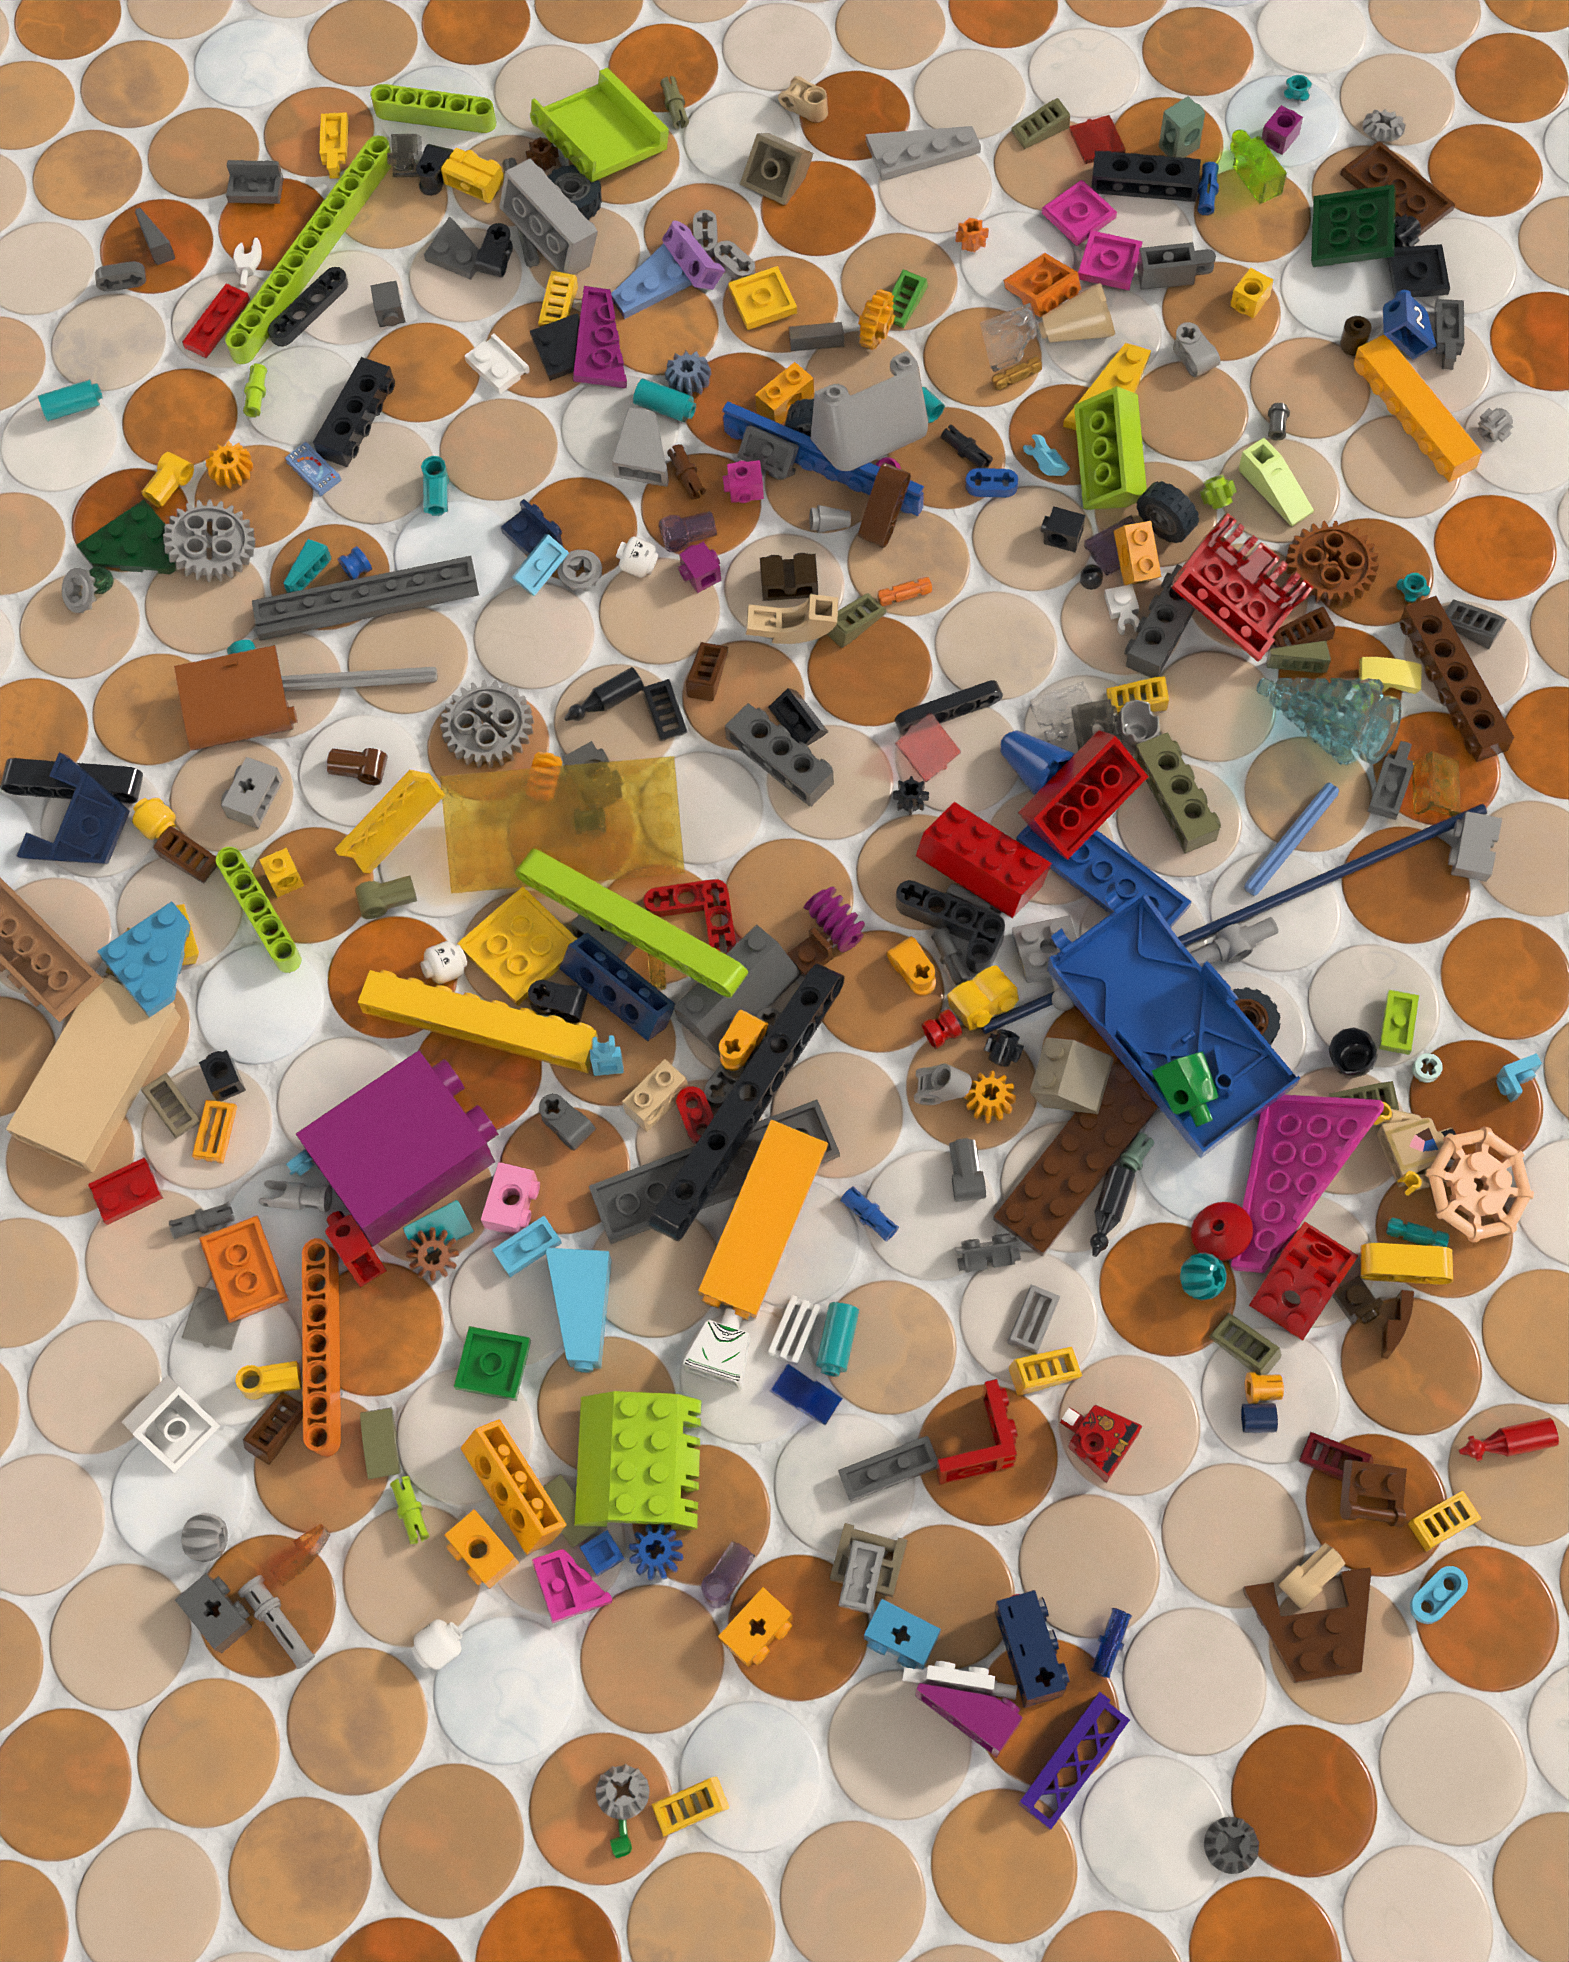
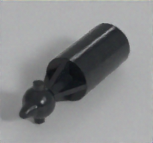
M630 667L593 688L582 705L574 704L569 708L564 720L580 721L585 717L586 712L607 711L642 691L644 684L639 674L633 667Z
M1115 1165L1108 1168L1094 1211L1097 1233L1093 1234L1090 1238L1092 1256L1097 1257L1101 1251L1108 1247L1109 1240L1106 1235L1122 1219L1135 1178V1174L1127 1168Z

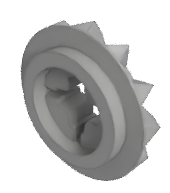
M1374 109L1373 113L1366 114L1363 121L1364 132L1369 137L1383 142L1399 139L1404 134L1406 126L1403 123V117L1396 116L1395 111L1387 112L1386 109L1383 112Z
M587 550L569 552L557 569L558 577L563 585L571 587L573 591L581 588L586 591L587 587L591 585L596 586L597 580L602 577L600 559L594 553ZM584 563L586 573H581L577 578L574 570H579Z
M73 568L68 571L63 579L62 597L65 605L72 612L84 613L86 610H91L92 602L97 601L94 592L98 589L93 585L95 578L90 576L89 570Z
M626 1763L622 1766H611L607 1772L600 1776L596 1787V1799L599 1807L606 1815L615 1819H630L638 1815L645 1808L649 1799L647 1778L644 1777L639 1768L635 1769ZM630 1781L628 1791L631 1797L623 1795L620 1799L616 1800L617 1790L614 1785L622 1787Z

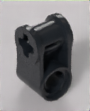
M432 144L426 145L423 155L416 165V173L420 178L419 187L423 194L432 196L442 190L444 181L441 168L446 160L450 158L451 153L454 151L453 149Z
M495 223L488 228L483 244L476 256L475 270L477 272L498 277L505 275L508 261L513 252V244L510 240L511 233L507 225Z
M538 980L530 985L528 996L531 1008L537 1014L545 1016L555 1015L561 1017L566 1022L579 1023L588 992L577 986ZM543 994H544V995H547V996L543 997L542 1001H539V1000H538V999H541V998H542Z

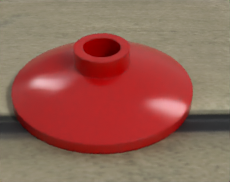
M1217 1202L1205 1207L1198 1213L1191 1227V1239L1199 1253L1212 1254L1220 1261L1231 1260L1241 1255L1247 1249L1253 1237V1223L1250 1216L1242 1207L1231 1202ZM1222 1223L1224 1224V1228L1222 1230H1214L1217 1225Z

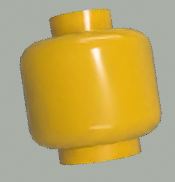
M155 797L149 800L143 798L133 807L135 813L132 817V823L149 840L159 839L169 826L176 827L174 824L176 820L175 813L160 798Z

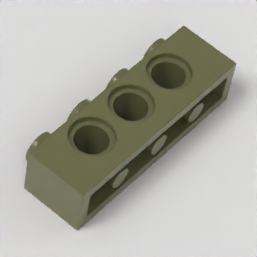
M1167 732L1137 744L1134 759L1149 776L1146 782L1186 854L1217 841L1221 823L1215 812L1211 813L1204 790L1202 788L1198 789L1191 766L1189 764L1185 765L1181 758L1182 752L1178 742L1172 741ZM1167 765L1172 769L1163 770L1160 766ZM1174 789H1181V790H1183L1185 793H1184V794H1176L1175 792H1173V790H1174ZM1194 813L1198 818L1192 819L1187 817L1186 814Z

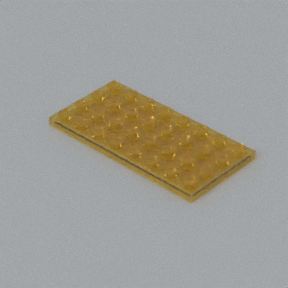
M675 756L440 776L441 790L445 794L442 798L451 893L520 888L522 886L529 887L518 879L515 875V870L533 848L549 855L593 881L685 873Z

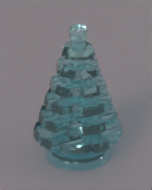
M1297 677L1294 681L1291 678H1279L1275 683L1267 678L1259 680L1256 686L1257 693L1265 697L1269 696V702L1275 709L1281 710L1282 715L1292 722L1293 720L1294 725L1303 733L1306 730L1307 736L1319 744V747L1331 755L1339 765H1348L1357 761L1351 748L1359 754V758L1371 765L1378 763L1391 747L1398 732L1402 713L1401 702L1393 696L1384 697L1382 693L1384 686L1380 679L1367 678L1361 680L1360 678H1348L1344 680L1342 678H1330L1331 683L1326 678L1311 680Z

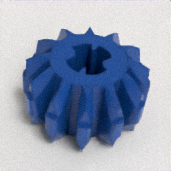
M659 1524L656 1533H653L651 1525H646L647 1536L644 1537L640 1532L634 1534L640 1544H629L630 1551L637 1553L629 1558L630 1563H640L636 1569L639 1575L648 1569L647 1576L651 1581L654 1580L656 1571H659L662 1580L667 1579V1574L664 1569L668 1567L672 1572L676 1573L678 1567L672 1561H683V1554L676 1552V1550L683 1547V1543L681 1540L673 1541L676 1537V1531L673 1529L664 1535V1525ZM656 1545H660L664 1554H658L657 1558L653 1559L649 1550H655Z

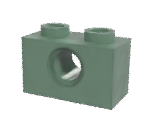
M1187 96L1164 111L1159 148L1168 157L1184 158L1199 149L1205 112L1200 104L1195 103Z

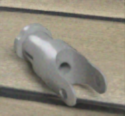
M267 1180L264 1182L267 1188L283 1190L285 1192L282 1196L274 1199H259V1203L265 1207L293 1210L316 1208L320 1209L321 1212H327L330 1210L332 1203V1188L330 1185H324L320 1188L309 1187L305 1183Z

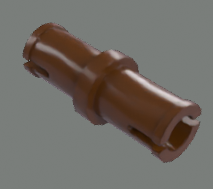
M675 445L672 447L675 453H673L672 449L667 451L676 469L675 475L678 480L683 482L690 499L700 498L701 496L698 491H700L701 495H704L706 489L697 475V468L694 463L690 462L683 445Z

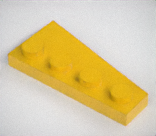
M1125 342L1078 403L1116 386L1135 393L1149 361L1151 350ZM1074 408L1063 422V427L1076 430Z

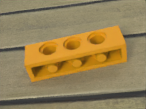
M498 1419L475 1428L460 1449L525 1554L528 1555L550 1545L567 1524L502 1421Z

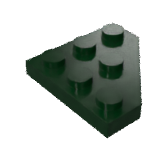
M144 499L76 545L80 553L94 569L105 570V567H112L129 572L154 570L158 571L159 574H171L177 570L176 561L170 562L169 553H165L163 538L165 523Z

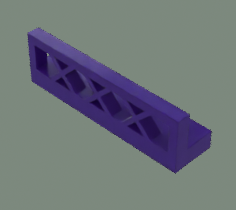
M1101 1692L1097 1694L1018 1803L1050 1830L1130 1721L1128 1717L1109 1703L1110 1699ZM1103 1710H1106L1120 1721L1112 1733H1098L1097 1718ZM1093 1725L1094 1735L1085 1736ZM1108 1738V1740L1101 1748L1100 1739ZM1095 1739L1097 1749L1095 1758L1093 1760L1079 1761L1078 1744L1081 1741ZM1073 1753L1075 1762L1065 1763ZM1089 1765L1081 1776L1080 1766ZM1075 1767L1077 1783L1074 1787L1059 1789L1057 1773L1061 1768ZM1052 1780H1054L1055 1789L1046 1790ZM1069 1792L1061 1803L1060 1793ZM1056 1794L1058 1809L1049 1819L1037 1810L1034 1805L1042 1795Z

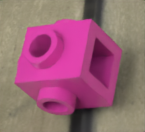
M760 460L750 462L738 461L727 464L728 475L723 476L724 492H730L731 503H747L751 500L764 499Z

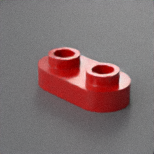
M689 1086L678 1093L676 1104L689 1139L694 1144H697L702 1136L697 1131L703 1127L707 1128L714 1115L705 1093L698 1087ZM690 1101L698 1103L695 1108H688L687 1104Z

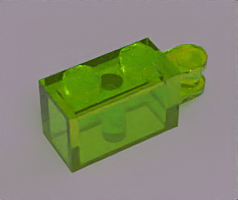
M1241 129L1235 130L1230 144V150L1234 155L1232 166L1259 204L1281 195L1287 172L1260 136L1251 139L1246 131Z

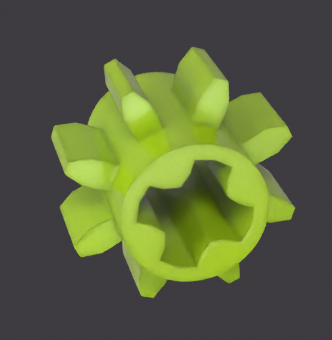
M1217 475L1204 481L1205 487L1203 491H1200V495L1204 504L1208 503V505H1212L1213 509H1219L1233 502L1232 497L1237 490L1233 479L1228 481L1224 475Z

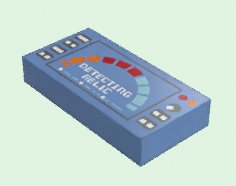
M307 442L285 457L287 464L320 497L342 481L340 475Z

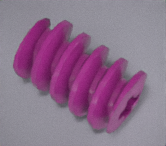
M833 886L813 895L803 908L809 910V915L816 919L819 927H823V932L831 936L830 939L834 944H838L839 951L846 952L855 947L863 938L864 934L861 931L865 927V923L860 921L854 924L858 918L856 912L847 916L851 906L849 904L839 906L844 898L841 895L832 898L836 893V889Z

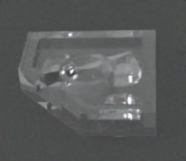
M1031 303L980 322L990 367L993 372L1019 363L1025 354L1023 350L1030 339H1034L1039 329Z

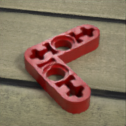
M710 879L655 887L648 890L644 895L645 909L658 917L704 911L709 945L721 952L718 935L725 936V943L728 947L727 952H724V954H727L736 945L727 885L723 881ZM713 889H718L720 906H714L713 896L711 895ZM684 892H690L695 898L690 904H682L678 901L679 895ZM669 895H673L674 906L670 905ZM654 898H660L661 907L654 906ZM722 914L727 917L728 921L724 926L716 927L711 923V919L715 915Z

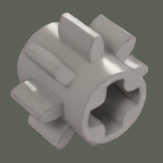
M1488 408L1479 416L1481 421L1478 423V432L1484 440L1496 442L1499 439V441L1503 442L1512 434L1510 430L1513 428V425H1511L1513 419L1505 409L1496 408L1492 411Z

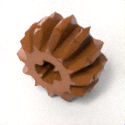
M430 1227V1237L427 1238L424 1232L419 1230L417 1234L421 1242L419 1243L414 1239L409 1240V1245L417 1249L406 1252L407 1258H417L409 1264V1268L413 1270L421 1266L418 1271L419 1278H423L427 1270L430 1271L431 1281L436 1280L435 1271L440 1270L444 1278L447 1277L448 1273L444 1266L447 1265L453 1269L457 1266L453 1260L449 1259V1257L459 1256V1250L449 1249L457 1243L455 1238L444 1242L448 1234L444 1229L436 1237L435 1227ZM429 1247H433L434 1250L436 1248L440 1249L437 1253L439 1257L437 1260L432 1261L431 1257L429 1260L425 1258L428 1255L427 1249Z

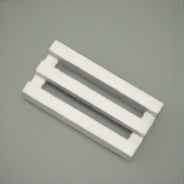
M792 1295L770 1345L768 1354L798 1365L821 1311V1306L813 1305L807 1300H801L797 1296ZM798 1306L800 1309L781 1352L777 1349L793 1311ZM808 1310L812 1313L796 1351L791 1356L788 1353L804 1315Z

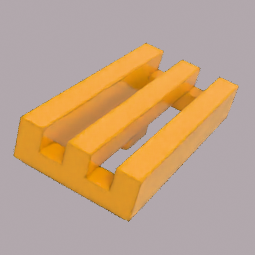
M212 1100L205 1101L192 1153L194 1160L204 1159L207 1162L217 1161V1163L224 1164L236 1115V1104ZM217 1108L207 1151L202 1152L212 1110ZM226 1109L227 1111H226V1115H225V1119H224V1124H223V1128H222V1132H221V1136H220V1140H219L217 1152L214 1153L215 1147H216V1143H217V1139H218V1135H219V1131H220V1127H221V1123H222V1118H223L224 1110Z

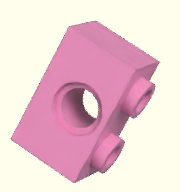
M498 1162L481 1217L485 1229L515 1235L523 1230V1228L529 1226L531 1219L529 1206L532 1199L536 1200L540 1189V1182L537 1181L534 1170ZM511 1195L520 1197L519 1201L514 1205L505 1204L506 1199Z

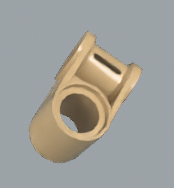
M794 76L790 82L791 85L786 91H782L778 95L780 104L786 110L794 112L811 122H821L828 116L827 93L825 89L806 81L800 76Z

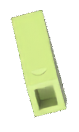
M1262 438L1242 452L1239 472L1291 527L1314 512L1285 460L1265 438Z

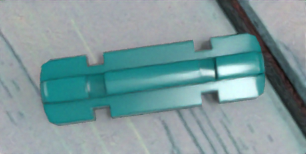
M1394 1217L1390 1218L1387 1224L1386 1234L1396 1238L1403 1236V1240L1428 1246V1244L1440 1247L1448 1246V1233L1438 1230L1435 1233L1432 1228L1411 1222L1404 1224L1403 1220Z

